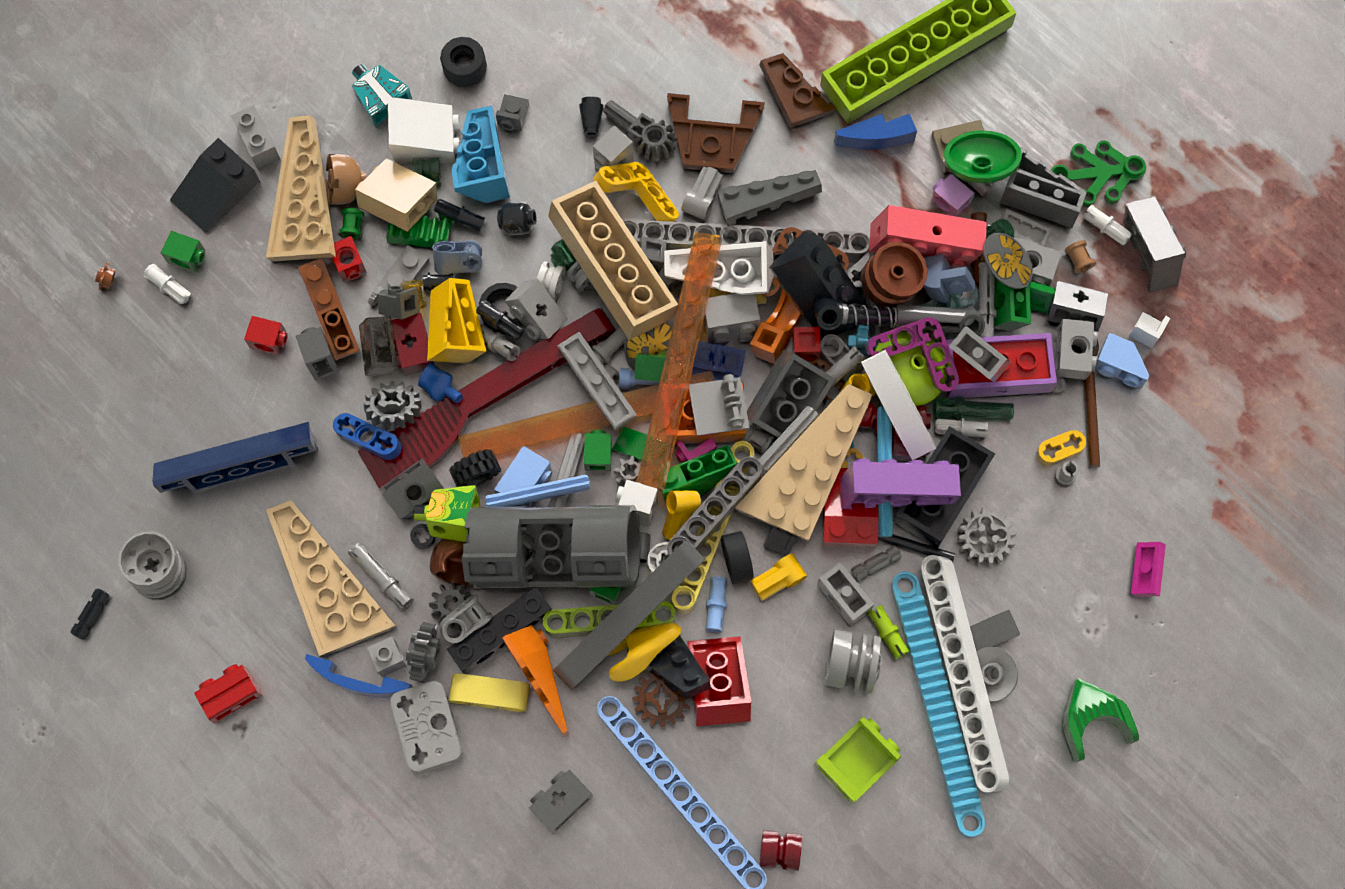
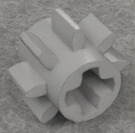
M633 456L627 461L619 459L620 468H614V474L620 475L616 480L617 485L625 484L626 480L640 483V478H646V472L640 471L644 467L643 461L637 464ZM626 470H629L630 472H633V471H634V472H635V476L632 477V476L629 475V474L626 475L625 471H626Z

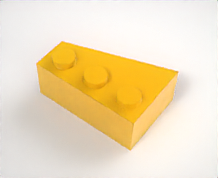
M449 278L430 292L427 361L469 363L485 353L486 347L478 314L476 313L470 281Z

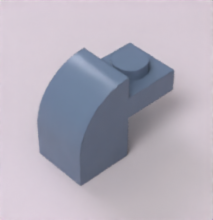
M944 254L923 257L928 270L927 280L923 287L932 300L939 303H949L950 294L974 291L975 281L967 267L952 269Z

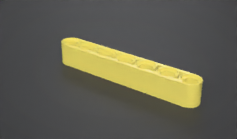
M739 441L731 448L734 457L739 451H744L749 456L754 457V448L746 441ZM745 467L742 472L747 476L751 467ZM725 477L717 483L715 489L725 479ZM729 486L725 489L726 494L729 496L739 494V490L735 486ZM711 506L707 510L712 516H718L722 513L721 508L718 506ZM733 512L720 525V530L713 533L703 545L709 548L711 553L704 557L705 560L694 570L700 573L701 578L695 582L686 578L673 591L672 606L678 614H689L695 608L721 544V536L725 534ZM699 527L696 536H700L705 532L703 527ZM680 595H687L690 597L691 602L687 606H680L676 599Z

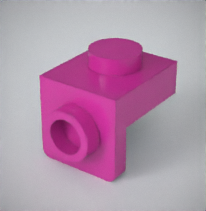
M710 438L689 452L680 440L676 442L677 451L675 456L680 463L716 450L717 445Z

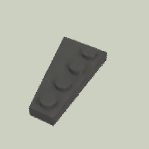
M816 170L788 176H777L776 178L763 181H753L739 186H728L717 190V194L727 225L731 226L736 224V219L744 216L747 219L757 216V211L769 208L772 211L780 208V205L787 200L794 203L821 193L822 184Z

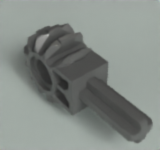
M612 100L605 104L603 112L628 130V138L633 141L635 147H638L637 153L639 155L645 154L647 161L654 157L655 161L658 162L659 156L667 159L669 157L668 151H674L676 135L672 133L673 127L671 125L665 126L663 119L659 123H655L653 118L650 119L643 113L636 118ZM652 138L660 139V141L654 143L649 140Z

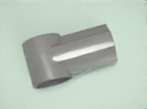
M703 167L693 189L687 192L681 211L706 220L713 205V197L718 190L723 175L714 168Z

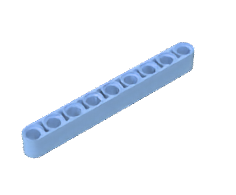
M612 696L602 698L597 706L598 715L616 739L743 889H763L767 881L766 874L622 703ZM607 704H614L618 708L617 713L612 717H607L602 713L604 706ZM632 725L635 728L634 735L630 738L621 736L620 729L622 726ZM643 745L650 746L653 750L652 756L648 759L640 758L637 754L638 749ZM660 766L668 767L671 771L670 777L666 780L658 779L655 775L657 768ZM683 787L687 789L689 796L685 801H677L673 797V792L676 788ZM696 808L703 809L707 814L706 820L702 823H697L691 818V813ZM721 830L725 835L723 843L713 844L709 839L711 831ZM730 852H740L743 856L742 864L739 866L731 865L727 860ZM751 872L759 874L761 885L757 888L748 886L746 883L747 874Z

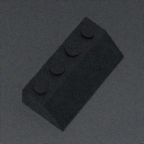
M804 231L769 267L810 327H820L813 314V306L821 297L828 296L835 299L836 302H842L848 306L851 304L854 307L865 305L867 308V303L821 236ZM826 310L822 316L828 317L834 310ZM848 322L845 325L841 324V326L834 330H825L820 327V340L826 335H838L852 330L857 325Z

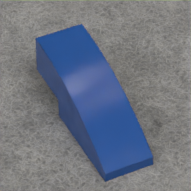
M883 114L837 130L834 143L839 147L863 150L897 147L914 142L917 129L910 114L888 122L885 121Z

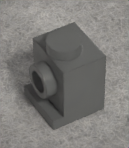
M390 286L388 290H381L377 294L378 310L381 315L402 320L420 313L417 287L404 290L402 286Z

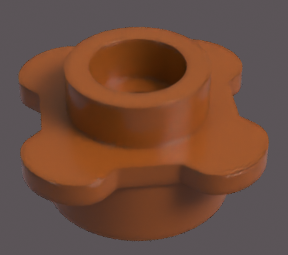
M107 262L104 268L99 267L95 282L99 283L98 290H102V287L110 289L116 269L108 267L109 263Z

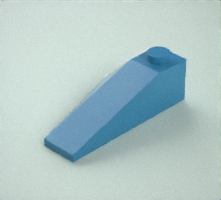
M491 105L467 111L462 130V141L456 151V163H453L452 166L455 192L484 203L510 198L493 107Z

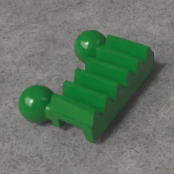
M438 214L439 219L433 217L432 220H429L427 216H423L408 232L389 223L386 234L387 243L432 248L437 242L448 241L449 233L452 230L451 225L455 221L441 214Z

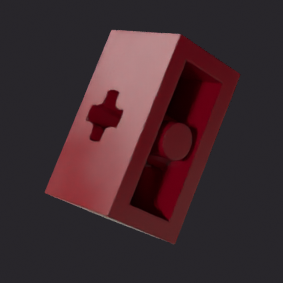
M418 313L402 320H390L392 329L388 330L391 344H396L398 353L394 354L397 369L402 368L405 376L423 372L427 365L430 363L434 364V361H427L428 335L422 314ZM413 342V347L408 348V343Z

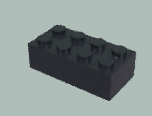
M949 426L926 464L948 461L950 464L959 465L961 496L953 504L917 505L916 500L912 501V503L898 508L893 522L932 546L939 548L996 453Z

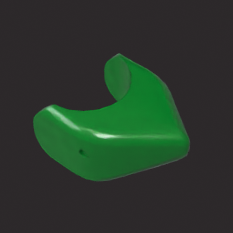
M1075 679L1064 713L1063 730L1076 762L1085 759L1082 736L1085 727L1091 721L1103 720L1110 722L1120 729L1130 744L1139 741L1136 724L1128 706L1123 700L1082 679Z

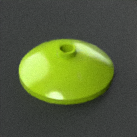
M900 331L897 334L898 344L901 346L909 344L910 335L906 331ZM930 338L931 341L925 343L926 346H929L936 342ZM891 340L878 344L875 351L880 353L883 348L892 346ZM920 346L889 356L915 406L927 404L940 394L941 391L937 390L933 385L926 365V359L922 354ZM934 347L930 352L931 359L934 362H940L943 359L944 354L942 350ZM914 359L919 362V367L914 364ZM947 363L943 366L934 367L935 371H942L943 378L940 379L941 384L946 383L947 376L944 374L943 368H947Z

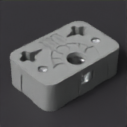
M431 681L392 695L390 703L407 765L412 771L417 774H424L441 767L456 764L463 759L464 752L448 702V695L440 682ZM405 700L412 704L409 706V715L403 708H400L404 706ZM438 718L447 721L441 730L438 727H434ZM419 749L424 755H428V757L424 758L423 764L415 761V759L419 758Z

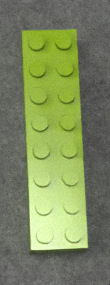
M944 0L823 71L820 87L846 123L849 124L1012 27L1017 12L1007 0Z

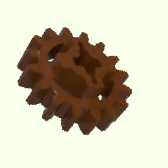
M648 672V680L643 677L639 679L642 687H634V691L639 694V696L632 697L634 703H639V706L635 708V712H643L641 721L644 722L649 718L651 720L650 727L652 728L656 722L660 723L662 729H665L666 722H670L674 727L676 726L675 718H679L682 721L685 719L682 710H690V706L685 704V701H690L692 697L685 699L676 691H671L661 677ZM657 682V686L654 688V690L652 692H646L645 694L647 688L653 683ZM661 687L665 697L670 698L665 700L664 710H661L659 700H654V698L659 697ZM679 704L672 714L667 715V711L672 705ZM645 705L655 708L658 711V716L649 712Z

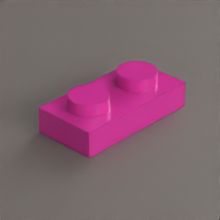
M1137 542L1131 589L1132 595L1136 597L1160 596L1166 544L1162 542Z

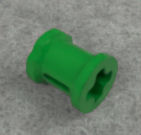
M344 208L342 210L344 217L343 225L339 229L338 235L344 239L351 236L353 240H360L362 235L360 225L365 214L359 209Z

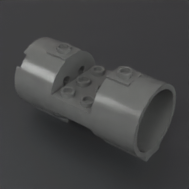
M582 505L578 507L528 508L527 506L472 507L467 514L465 529L470 530L467 533L466 544H463L462 564L465 582L473 583V588L635 587L637 584L640 570L641 539L638 513L634 505Z

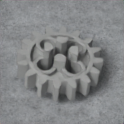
M983 507L980 514L975 509L972 510L971 518L965 516L963 519L965 525H960L958 531L963 533L957 539L958 542H964L960 549L961 552L968 550L970 554L967 559L971 560L974 556L977 557L978 565L983 560H986L988 566H991L994 559L1001 563L1003 555L1008 557L1011 554V550L1008 547L1011 548L1016 545V542L1011 538L1015 537L1017 532L1009 529L1013 525V521H1004L1006 513L1000 516L996 515L997 508L988 513L986 507ZM981 520H987L990 524L987 530L988 536H993L998 531L1004 534L1003 539L995 535L989 541L988 546L993 549L992 553H987L984 549L987 538L981 537L985 531V525L981 524ZM974 534L975 537L981 538L977 541H972L969 535Z

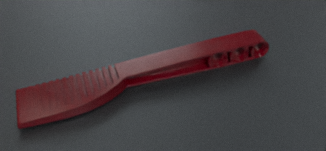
M597 308L558 330L549 339H543L521 352L519 357L516 355V360L506 361L458 390L463 395L460 403H455L446 397L444 401H440L437 405L431 406L432 408L421 412L419 417H414L413 424L406 422V428L403 429L399 426L394 431H390L389 433L396 436L402 447L400 454L395 459L385 460L364 449L358 450V454L378 488L384 486L420 459H423L429 468H432L455 446L472 416L566 363L567 360L557 345L580 332L590 348H592L594 345L606 340L616 329L604 310ZM381 440L379 442L384 449H391L393 447L392 444L386 445L382 443Z

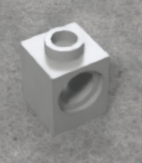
M392 636L367 647L375 668L381 677L407 666L399 646Z

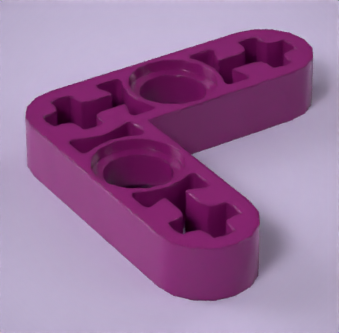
M924 318L873 336L868 340L866 352L870 357L879 353V351H873L876 340H878L879 344L891 340L892 346L882 349V351L886 350L889 356L920 346L935 388L946 392L952 391L957 387L959 382L958 373L941 325L935 318ZM925 323L928 326L933 325L934 330L931 331L932 340L938 338V343L926 346L925 342L931 340L928 333L923 334L922 329L925 328ZM900 331H906L910 335V342L906 346H901L897 342V334ZM934 347H938L943 351L944 356L940 362H934L930 357V352ZM947 363L948 368H943L946 376L950 375L952 378L948 382V387L946 384L940 383V379L943 378L942 371H935L934 367L943 366Z

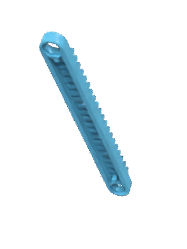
M900 572L894 577L891 590L906 645L910 650V660L958 832L962 836L973 838L981 834L985 827L981 800L975 786V779L972 775L966 746L960 732V725L957 721V714L954 710V703L951 699V692L948 688V681L945 678V671L942 667V660L939 656V649L936 645V638L933 634L931 620L928 616V609L925 606V599L922 595L919 581L911 572ZM908 579L911 581L912 590L908 593L901 592L898 588L899 580ZM971 815L977 819L978 827L975 831H968L964 828L963 820L966 816Z

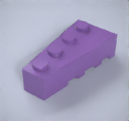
M857 459L851 463L840 478L842 509H852L851 504L864 503L865 508H876V505L890 502L892 507L908 505L915 500L917 505L953 504L961 496L959 465L950 464L948 461L923 464L921 460L897 463L893 459L881 462H871L870 459Z

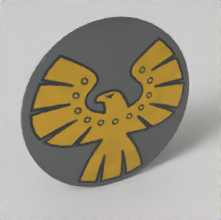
M993 233L988 236L983 245V255L991 273L1007 287L1013 289L1026 287L1032 280L1033 268L1025 249L1018 241L1007 234Z
M668 321L631 340H628L627 337L625 338V357L634 371L636 355L638 353L658 355L661 350L672 351L671 375L680 367L685 354L683 338L679 330Z

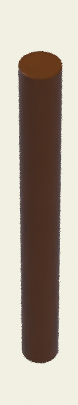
M1091 372L1087 379L1084 380L1089 463L1091 468L1100 467L1095 372Z

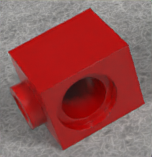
M351 236L334 243L336 257L332 258L342 281L347 279L354 280L366 272ZM345 258H354L351 263L342 264Z
M251 316L244 340L249 348L279 355L281 347L284 348L287 343L288 333H286L283 324L280 322Z
M793 327L792 353L807 362L819 359L821 353L820 327Z

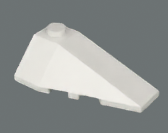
M767 241L664 251L665 277L739 295L769 292L773 279V273L769 268L773 264V251Z

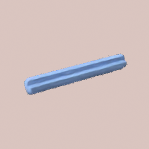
M580 475L487 495L485 503L486 507H510L589 490L590 482L587 475Z

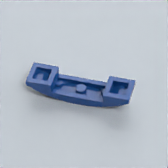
M308 654L305 657L308 664L327 681L355 694L388 698L392 697L396 692L413 687L410 683L385 676L380 687L335 674L337 665L332 661Z

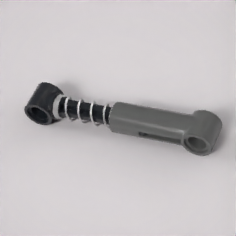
M826 296L819 298L813 306V314L819 326L825 330H834L841 326V324L845 325L848 322L855 323V325L857 323H865L867 326L869 324H879V327L881 325H890L891 328L896 329L928 317L935 318L940 323L943 334L959 335L965 327V322L969 319H974V321L967 327L978 336L985 329L983 318L977 309L969 305L960 308L896 304L892 309H889V307L878 309L877 306L872 308H866L865 305L854 307L851 304L848 306L842 302H836L832 297ZM826 310H834L830 316H822ZM925 323V328L922 329V332L931 333L934 330L933 325L928 326Z

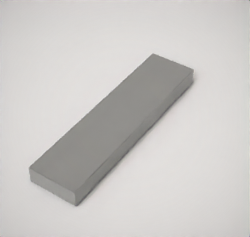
M580 332L557 345L615 431L637 418V414Z

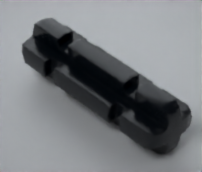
M98 588L94 590L91 595L93 599L87 602L77 619L79 620L78 624L75 623L70 631L73 636L85 639L89 632L87 630L88 627H92L103 609L101 605H105L109 599L107 592Z

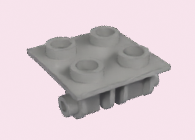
M733 374L723 376L724 380L688 385L697 436L750 428L741 378H734Z

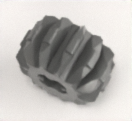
M450 582L449 590H446L442 584L439 586L441 594L437 592L431 594L437 600L429 602V607L435 609L431 616L433 619L439 618V625L443 618L454 611H451L449 608V601L453 600L457 608L463 601L472 596L471 592L465 593L466 587L463 584L457 590L454 582ZM455 623L449 624V628L453 629Z

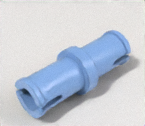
M714 576L710 579L709 600H706L708 615L705 630L712 633H721L723 631L724 610L727 609L725 594L728 579Z

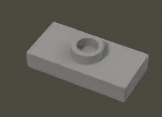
M1006 208L995 233H1004L1011 237L1014 236L1045 247L1053 229Z

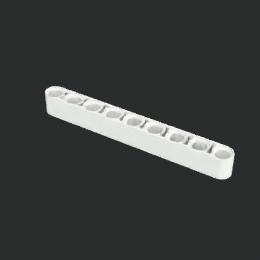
M930 555L922 561L921 571L974 778L981 791L986 793L1001 792L1009 784V774L955 568L949 558ZM939 562L941 569L936 574L935 565ZM944 588H946L947 590V597L945 598V600L942 599L941 595L942 590ZM950 614H953L954 616V622L952 626H950L948 623V618ZM957 640H959L961 643V648L959 652H956L955 650V643ZM964 666H966L968 670V674L965 679L962 676V668ZM971 692L975 696L973 705H970L968 700ZM978 719L982 723V728L980 732H978L975 728V724ZM984 746L989 750L987 759L982 755ZM991 773H993L996 778V783L994 786H992L989 782V777Z

